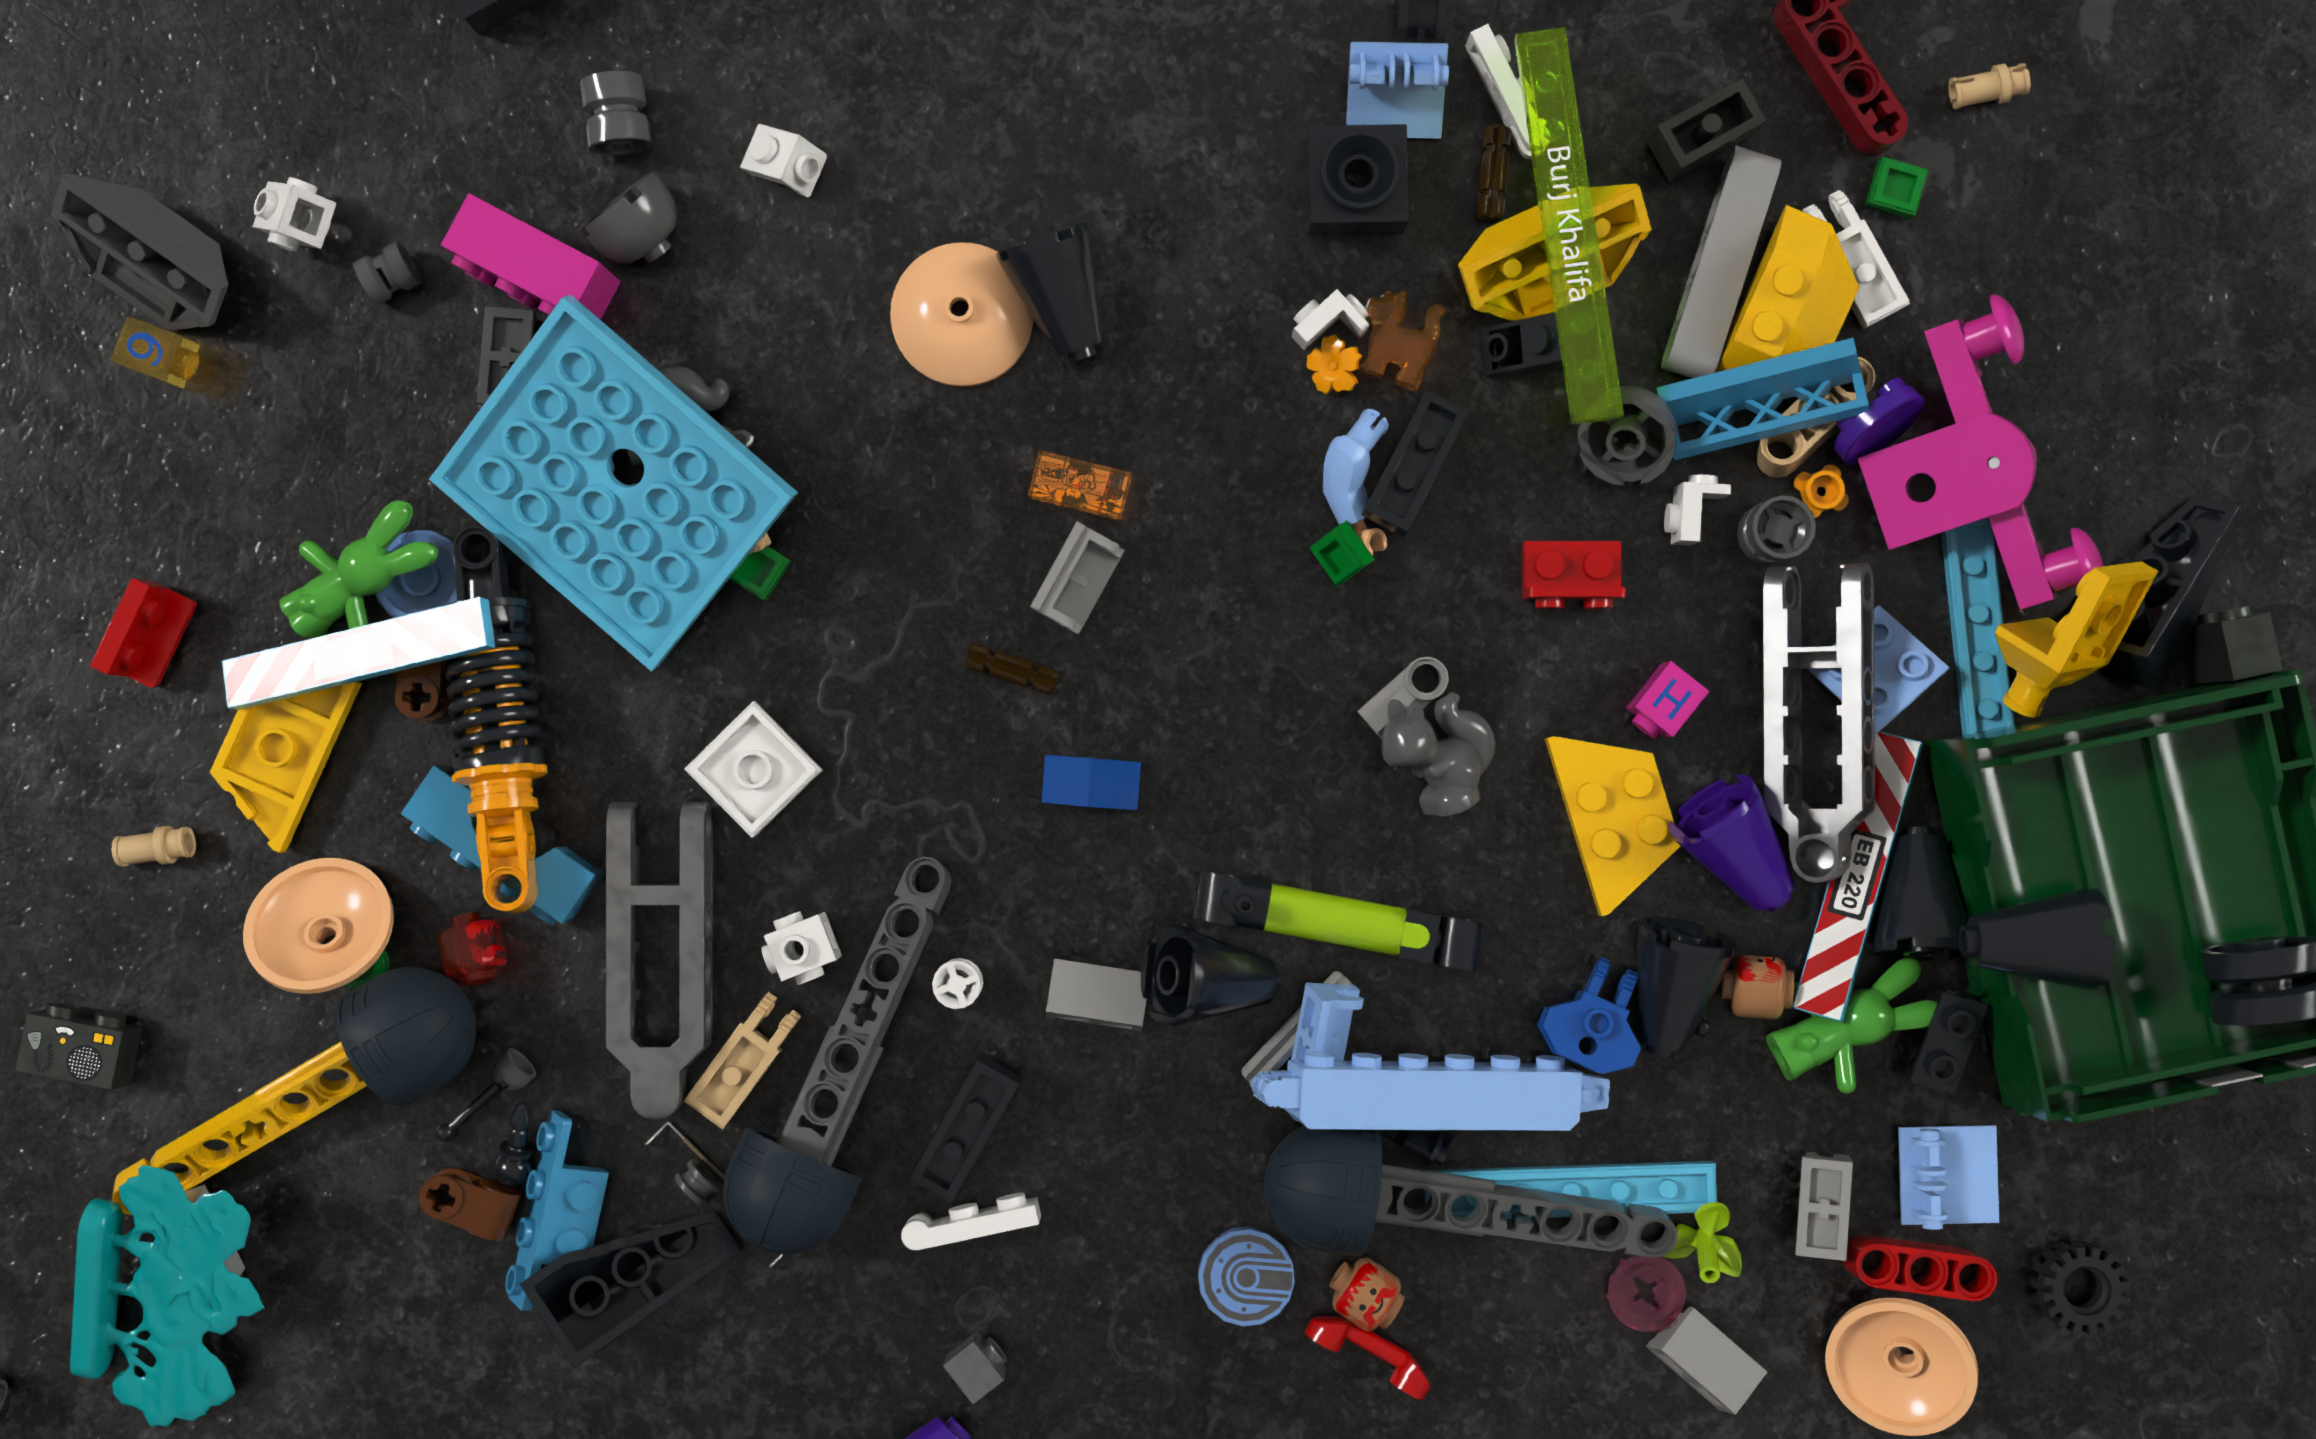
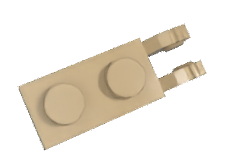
M770 992L764 996L746 1022H740L684 1100V1102L722 1130L728 1125L782 1051L780 1046L802 1017L794 1010L790 1014H786L771 1039L757 1031L758 1025L775 1007L777 998Z

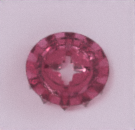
M1635 1255L1628 1259H1622L1615 1271L1609 1275V1286L1606 1296L1614 1315L1624 1325L1641 1332H1653L1667 1327L1679 1316L1685 1303L1686 1290L1680 1272L1670 1261L1664 1257ZM1637 1276L1647 1284H1651L1654 1281L1657 1282V1286L1652 1290L1656 1297L1654 1300L1658 1304L1656 1308L1651 1302L1648 1303L1643 1298L1637 1301L1634 1300L1633 1297L1638 1293L1634 1277Z

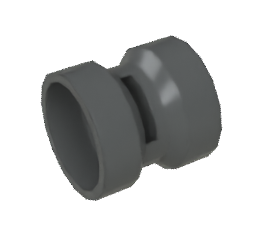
M398 240L385 246L382 254L376 257L366 255L353 262L359 282L376 305L390 300L393 292L399 289L408 291L422 283L412 258Z

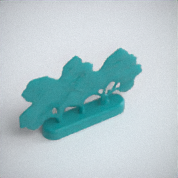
M142 1165L139 1168L138 1176L128 1178L124 1184L119 1186L120 1199L134 1218L135 1227L124 1236L122 1235L123 1210L117 1202L94 1198L89 1202L82 1214L77 1234L70 1371L74 1376L88 1379L101 1377L112 1361L116 1344L125 1354L129 1367L119 1372L112 1382L113 1394L121 1404L141 1410L150 1427H168L175 1418L195 1421L198 1417L206 1415L211 1406H219L235 1395V1388L226 1366L202 1343L203 1335L208 1331L221 1335L226 1334L237 1325L238 1317L252 1316L265 1307L250 1280L229 1272L224 1265V1262L235 1251L245 1247L251 1222L250 1214L245 1207L237 1204L233 1196L225 1190L205 1194L196 1203L190 1202L174 1172ZM141 1234H153L155 1237L153 1243L139 1241ZM121 1247L140 1259L141 1266L133 1275V1280L129 1284L119 1283ZM118 1294L135 1297L142 1304V1323L129 1333L116 1329ZM148 1331L151 1335L145 1341L137 1337L139 1332ZM132 1343L146 1347L156 1359L154 1367L148 1366L135 1356L138 1355L139 1349L131 1347ZM134 1366H139L146 1373L145 1377L135 1375Z

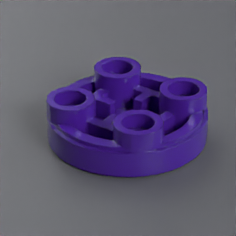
M1900 377L1894 378L1878 391L1877 399L1869 404V411L1836 422L1841 432L1834 441V450L1847 465L1859 463L1857 458L1887 448L1915 422L1924 407L1925 401L1914 387L1907 386Z

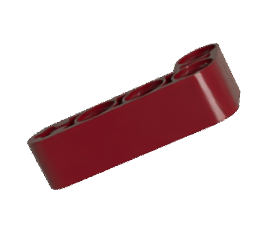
M1779 0L1774 9L1776 27L1853 145L1861 153L1868 156H1878L1885 153L1905 135L1908 128V117L1841 14V11L1847 8L1854 0H1800L1808 6L1810 16L1798 15L1792 8V0ZM1818 40L1830 42L1836 50V57L1824 55L1818 47ZM1844 80L1855 81L1861 87L1862 97L1851 96L1845 89ZM1868 103H1870L1871 106L1873 107V109L1870 108V109L1863 115L1862 112H1861V110H1862ZM1882 124L1886 131L1877 134L1873 126L1876 127Z

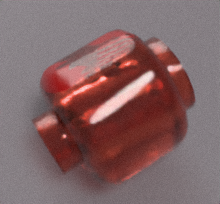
M480 912L464 913L452 917V926L441 931L437 938L444 975L450 979L458 980L461 987L482 984L497 979V971L501 970L507 963V954L500 924L489 919L481 920Z

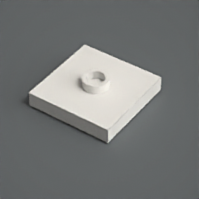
M753 701L684 768L751 838H755L823 771L756 701Z

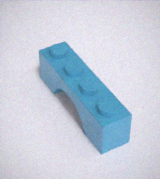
M434 765L401 812V815L413 822L410 829L421 838L431 843H435L438 839L453 849L450 857L470 870H475L477 866L481 868L476 843L477 817L468 816L467 805L472 802L469 786L454 784L452 782L454 770L449 766ZM555 847L544 855L535 858L538 895L535 903L529 910L535 916L551 925H554L556 921L561 924L571 922L597 887L605 872L568 847ZM517 877L506 879L500 887V892L512 898L516 894L520 895L522 890L521 883Z

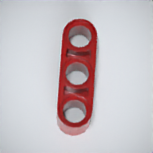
M1858 1235L1847 1243L1846 1261H1843L1846 1269L1866 1285L1881 1289L1981 1301L1992 1294L1997 1284V1273L1993 1265L1974 1252L1960 1247L1873 1235ZM1872 1250H1878L1880 1255L1878 1265L1873 1270L1864 1272L1862 1269L1864 1256ZM1926 1257L1928 1266L1925 1273L1918 1278H1912L1910 1270L1912 1264L1916 1259ZM1968 1264H1974V1278L1969 1283L1961 1285L1959 1282L1961 1270Z

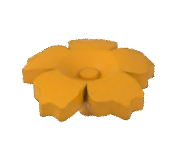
M1334 334L1330 337H1324L1321 348H1314L1312 353L1307 355L1306 366L1312 371H1318L1312 376L1318 391H1322L1324 394H1329L1333 388L1337 392L1343 390L1351 391L1358 383L1357 378L1351 371L1359 369V361L1362 355L1358 352L1357 347L1345 349V341L1340 340Z

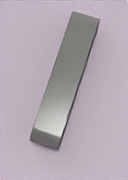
M1734 145L1731 149L1718 183L1664 351L1661 369L1691 379L1715 372L1778 179L1782 163L1780 159Z

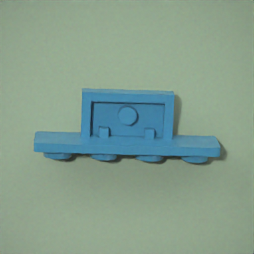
M550 1109L547 1121L542 1122L538 1129L536 1143L537 1149L540 1151L536 1170L530 1172L527 1180L526 1194L529 1204L526 1218L522 1217L517 1226L516 1244L519 1250L516 1264L510 1266L506 1277V1292L509 1295V1299L521 1311H531L533 1307L519 1285L521 1282L541 1270L542 1264L548 1265L563 1254L593 1247L609 1175L603 1168L563 1164L572 1119L560 1110Z

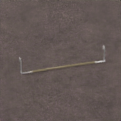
M666 1122L645 1143L647 1146L669 1125L723 1181L725 1179V1175L670 1122ZM779 1255L770 1264L769 1268H772L783 1255Z

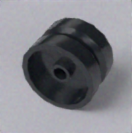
M2254 937L2201 949L2205 978L2218 983H2234L2221 986L2208 994L2212 1023L2232 1026L2265 1025L2316 1017V978L2300 977L2316 972V937Z

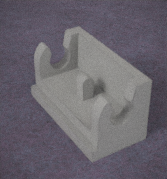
M1077 521L1030 607L1032 610L1079 635L1125 550L1120 548V545Z
M1054 958L1046 1017L1142 1031L1147 998H1143L1141 992V972Z
M1807 1152L1806 1156H1802L1796 1256L1846 1261L1853 1161L1850 1155L1835 1154L1834 1157L1819 1156L1815 1152Z
M1688 1307L1684 1313L1676 1310L1656 1336L1646 1345L1653 1354L1720 1411L1735 1415L1767 1374V1371L1694 1307Z

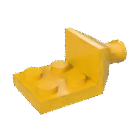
M2142 561L2095 567L2087 572L2078 583L2075 592L2078 598L2070 613L2065 615L2059 623L2046 617L1998 625L1994 634L2005 663L2017 671L2009 691L2005 693L2002 699L2003 703L2021 715L2031 718L2038 717L2043 710L2042 706L2050 691L2055 687L2071 685L2107 666L2155 579L2158 570Z

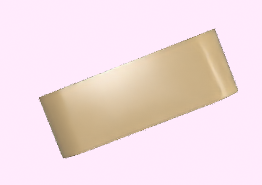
M1858 357L1868 399L1873 389L1876 375L1872 365L1862 357ZM1839 385L1832 387L1824 399L1834 404L1855 400L1857 397L1855 392H1847ZM1798 399L1782 415L1791 416L1798 414L1807 402ZM1837 421L1761 439L1756 453L1758 467L1770 477L1780 478L1788 476L1839 429L1836 425ZM1775 442L1785 443L1790 447L1793 455L1786 459L1775 458L1770 454L1767 446Z

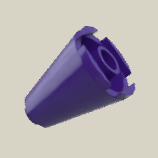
M1744 774L1735 775L1739 783L1729 786L1726 785L1723 779L1713 782L1694 794L1678 809L1682 819L1677 826L1672 821L1670 822L1669 831L1671 836L1681 847L1753 909L1775 911L1783 907L1790 900V893L1795 883L1758 786L1752 777Z

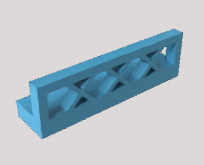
M1854 338L1657 387L1658 395L1670 406L1677 423L1674 460L1858 416L1870 410ZM1853 382L1857 399L1839 404H1834L1824 399L1832 387ZM1797 397L1807 402L1801 411L1795 415L1784 416L1775 411L1783 399ZM1748 409L1758 414L1752 423L1746 427L1736 429L1726 423L1735 411ZM1700 421L1709 426L1701 438L1681 442L1679 425Z

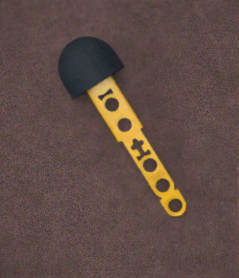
M420 967L397 968L376 976L339 1000L336 1007V1026L340 1038L339 1043L158 1149L150 1162L143 1158L124 1169L115 1179L112 1201L120 1204L124 1214L132 1215L120 1199L119 1186L124 1184L128 1178L138 1176L139 1168L142 1165L164 1169L163 1167L170 1163H181L188 1166L189 1170L183 1173H175L184 1191H187L367 1086L381 1099L398 1107L410 1106L450 1082L468 1062L476 1038V1018L469 998L459 985L449 977ZM330 1069H340L347 1072L349 1076L342 1080L333 1081L325 1078L322 1074ZM289 1093H302L309 1099L300 1104H292L284 1101L282 1097ZM217 1139L226 1142L229 1146L222 1150H211L204 1147L203 1143Z

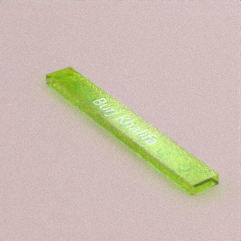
M1562 27L1516 34L1514 43L1571 422L1574 425L1621 418L1624 412L1566 29Z

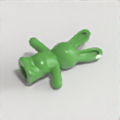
M397 500L386 505L372 524L366 537L348 544L343 549L338 560L311 540L300 544L299 554L323 574L313 578L301 588L280 599V608L298 635L309 639L324 636L328 632L329 627L344 615L347 617L349 629L369 625L363 596L381 593L389 586L394 576L414 572L434 563L438 557V548L433 543L415 541L391 553L387 550L412 519L413 508L410 503Z
M1911 957L1903 958L1891 966L1870 988L1851 992L1843 1023L1810 1014L1812 1017L1804 1019L1795 1025L1769 1033L1766 1036L1767 1044L1785 1078L1793 1081L1813 1067L1834 1058L1838 1089L1845 1094L1852 1093L1856 1088L1853 1046L1874 1045L1893 1031L1928 1028L1937 1002L1924 1000L1892 1008L1889 1003L1891 999L1917 981L1921 973L1919 961ZM1799 982L1794 983L1793 1001L1795 999Z

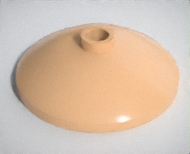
M974 243L945 244L919 256L900 277L891 301L890 318L892 332L906 360L925 377L949 386H977L988 383L1005 374L1025 352L1032 336L1034 319L999 264L996 256L997 251ZM957 301H964L969 305L967 313L963 316H955L951 313V307Z
M319 858L299 863L274 877L264 886L252 902L246 915L243 929L245 952L259 975L273 986L282 990L299 994H313L342 987L365 973L384 951L390 939L394 922L392 900L377 875L354 861L341 858ZM335 935V938L332 941L323 944V941L327 937Z
M1879 1298L1861 1303L1851 1308L1838 1320L1826 1346L1825 1365L1827 1375L1838 1398L1858 1418L1880 1430L1905 1436L1937 1433L1959 1421L1968 1411L1974 1400L1978 1385V1365L1971 1344L1963 1332L1949 1318L1925 1304L1902 1298ZM1898 1347H1907L1914 1353L1905 1354Z

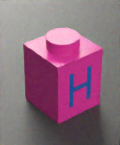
M1668 661L1659 665L1626 709L1635 715L1632 723L1649 737L1655 739L1658 734L1663 738L1674 737L1709 693V690L1672 661Z

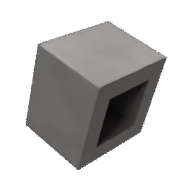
M976 1331L947 1354L943 1367L970 1402L974 1404L1004 1381L1007 1370L1004 1363L1007 1361V1358L999 1345L991 1337L984 1340L980 1333Z

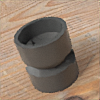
M606 71L591 74L581 79L580 89L583 109L585 112L593 115L587 119L586 135L588 150L598 155L613 156L634 154L650 148L652 145L650 125L646 115L639 112L647 104L644 79L641 74L630 71Z
M1781 495L1767 499L1751 507L1740 519L1737 528L1739 547L1748 558L1761 564L1770 565L1796 557L1809 548L1815 537L1816 523L1814 515L1806 503L1796 497Z

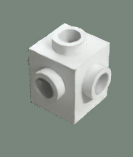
M289 177L287 184L268 181L266 188L260 191L254 203L256 218L253 228L268 233V243L292 252L297 251L298 245L321 249L325 236L329 231L337 203L316 195L318 189L316 186L299 179Z
M801 911L773 921L776 931L764 935L767 945L761 947L764 961L770 973L778 972L781 981L794 977L797 985L825 975L822 965L842 957L825 912L804 920ZM795 941L803 945V955L795 951Z

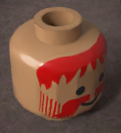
M1743 954L1735 959L1732 970H1726L1721 981V999H1730L1731 1009L1736 1016L1775 1020L1782 1015L1784 1009L1792 1008L1794 971L1786 970V965L1780 958Z
M1367 1257L1360 1258L1352 1266L1344 1262L1338 1268L1329 1284V1287L1335 1290L1332 1301L1333 1309L1365 1331H1372L1378 1326L1382 1329L1387 1328L1400 1311L1405 1297L1400 1294V1279Z

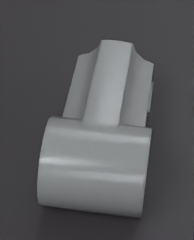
M1417 658L1410 662L1402 672L1357 712L1382 739L1385 727L1389 723L1388 704L1390 700H1399L1406 712L1413 701L1420 702L1424 709L1435 698L1442 695L1447 688L1449 681L1448 671L1444 664L1436 658ZM1420 665H1429L1438 673V684L1429 693L1418 691L1412 683L1413 672Z

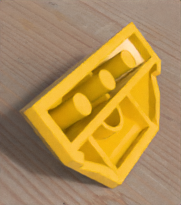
M1635 183L1572 189L1559 195H1570L1571 198L1550 199L1486 228L1458 264L1471 307L1476 311L1487 312L1507 320L1517 321L1552 313L1576 302H1570L1569 290L1572 288L1579 292L1580 297L1583 296L1582 288H1584L1585 297L1613 285L1632 258L1641 240L1644 241L1652 230L1640 186ZM1579 209V212L1569 214L1579 219L1581 221V224L1570 217L1562 226L1559 227V223L1562 222L1568 215H1557L1558 211ZM1583 227V230L1574 231L1577 235L1574 242L1561 244L1563 240L1573 239L1574 234L1573 232L1560 233L1559 230ZM1577 246L1579 256L1574 259L1564 260L1563 248L1570 247L1573 255H1576L1577 250L1575 247ZM1565 250V255L1571 256V252ZM1587 261H1588V264H1587V265H1580V266H1573V267H1566V268H1565V264H1572V263H1579V262H1587ZM1582 270L1580 274L1566 275V272ZM1580 276H1583V278L1590 279L1592 283L1591 286H1589L1587 281H1583L1584 285H1581V282L1567 284V280L1580 279ZM1572 291L1571 296L1573 298H1578L1577 293L1575 291Z
M1788 205L1784 207L1728 331L1714 373L1835 342L1860 287L1832 224Z

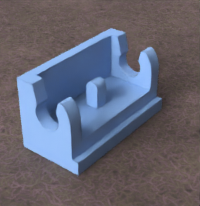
M1305 984L1291 1060H1304L1305 1053L1308 1052L1329 1053L1335 1056V1061L1344 1060L1353 1010L1362 1009L1364 998L1359 997L1360 990L1355 985Z

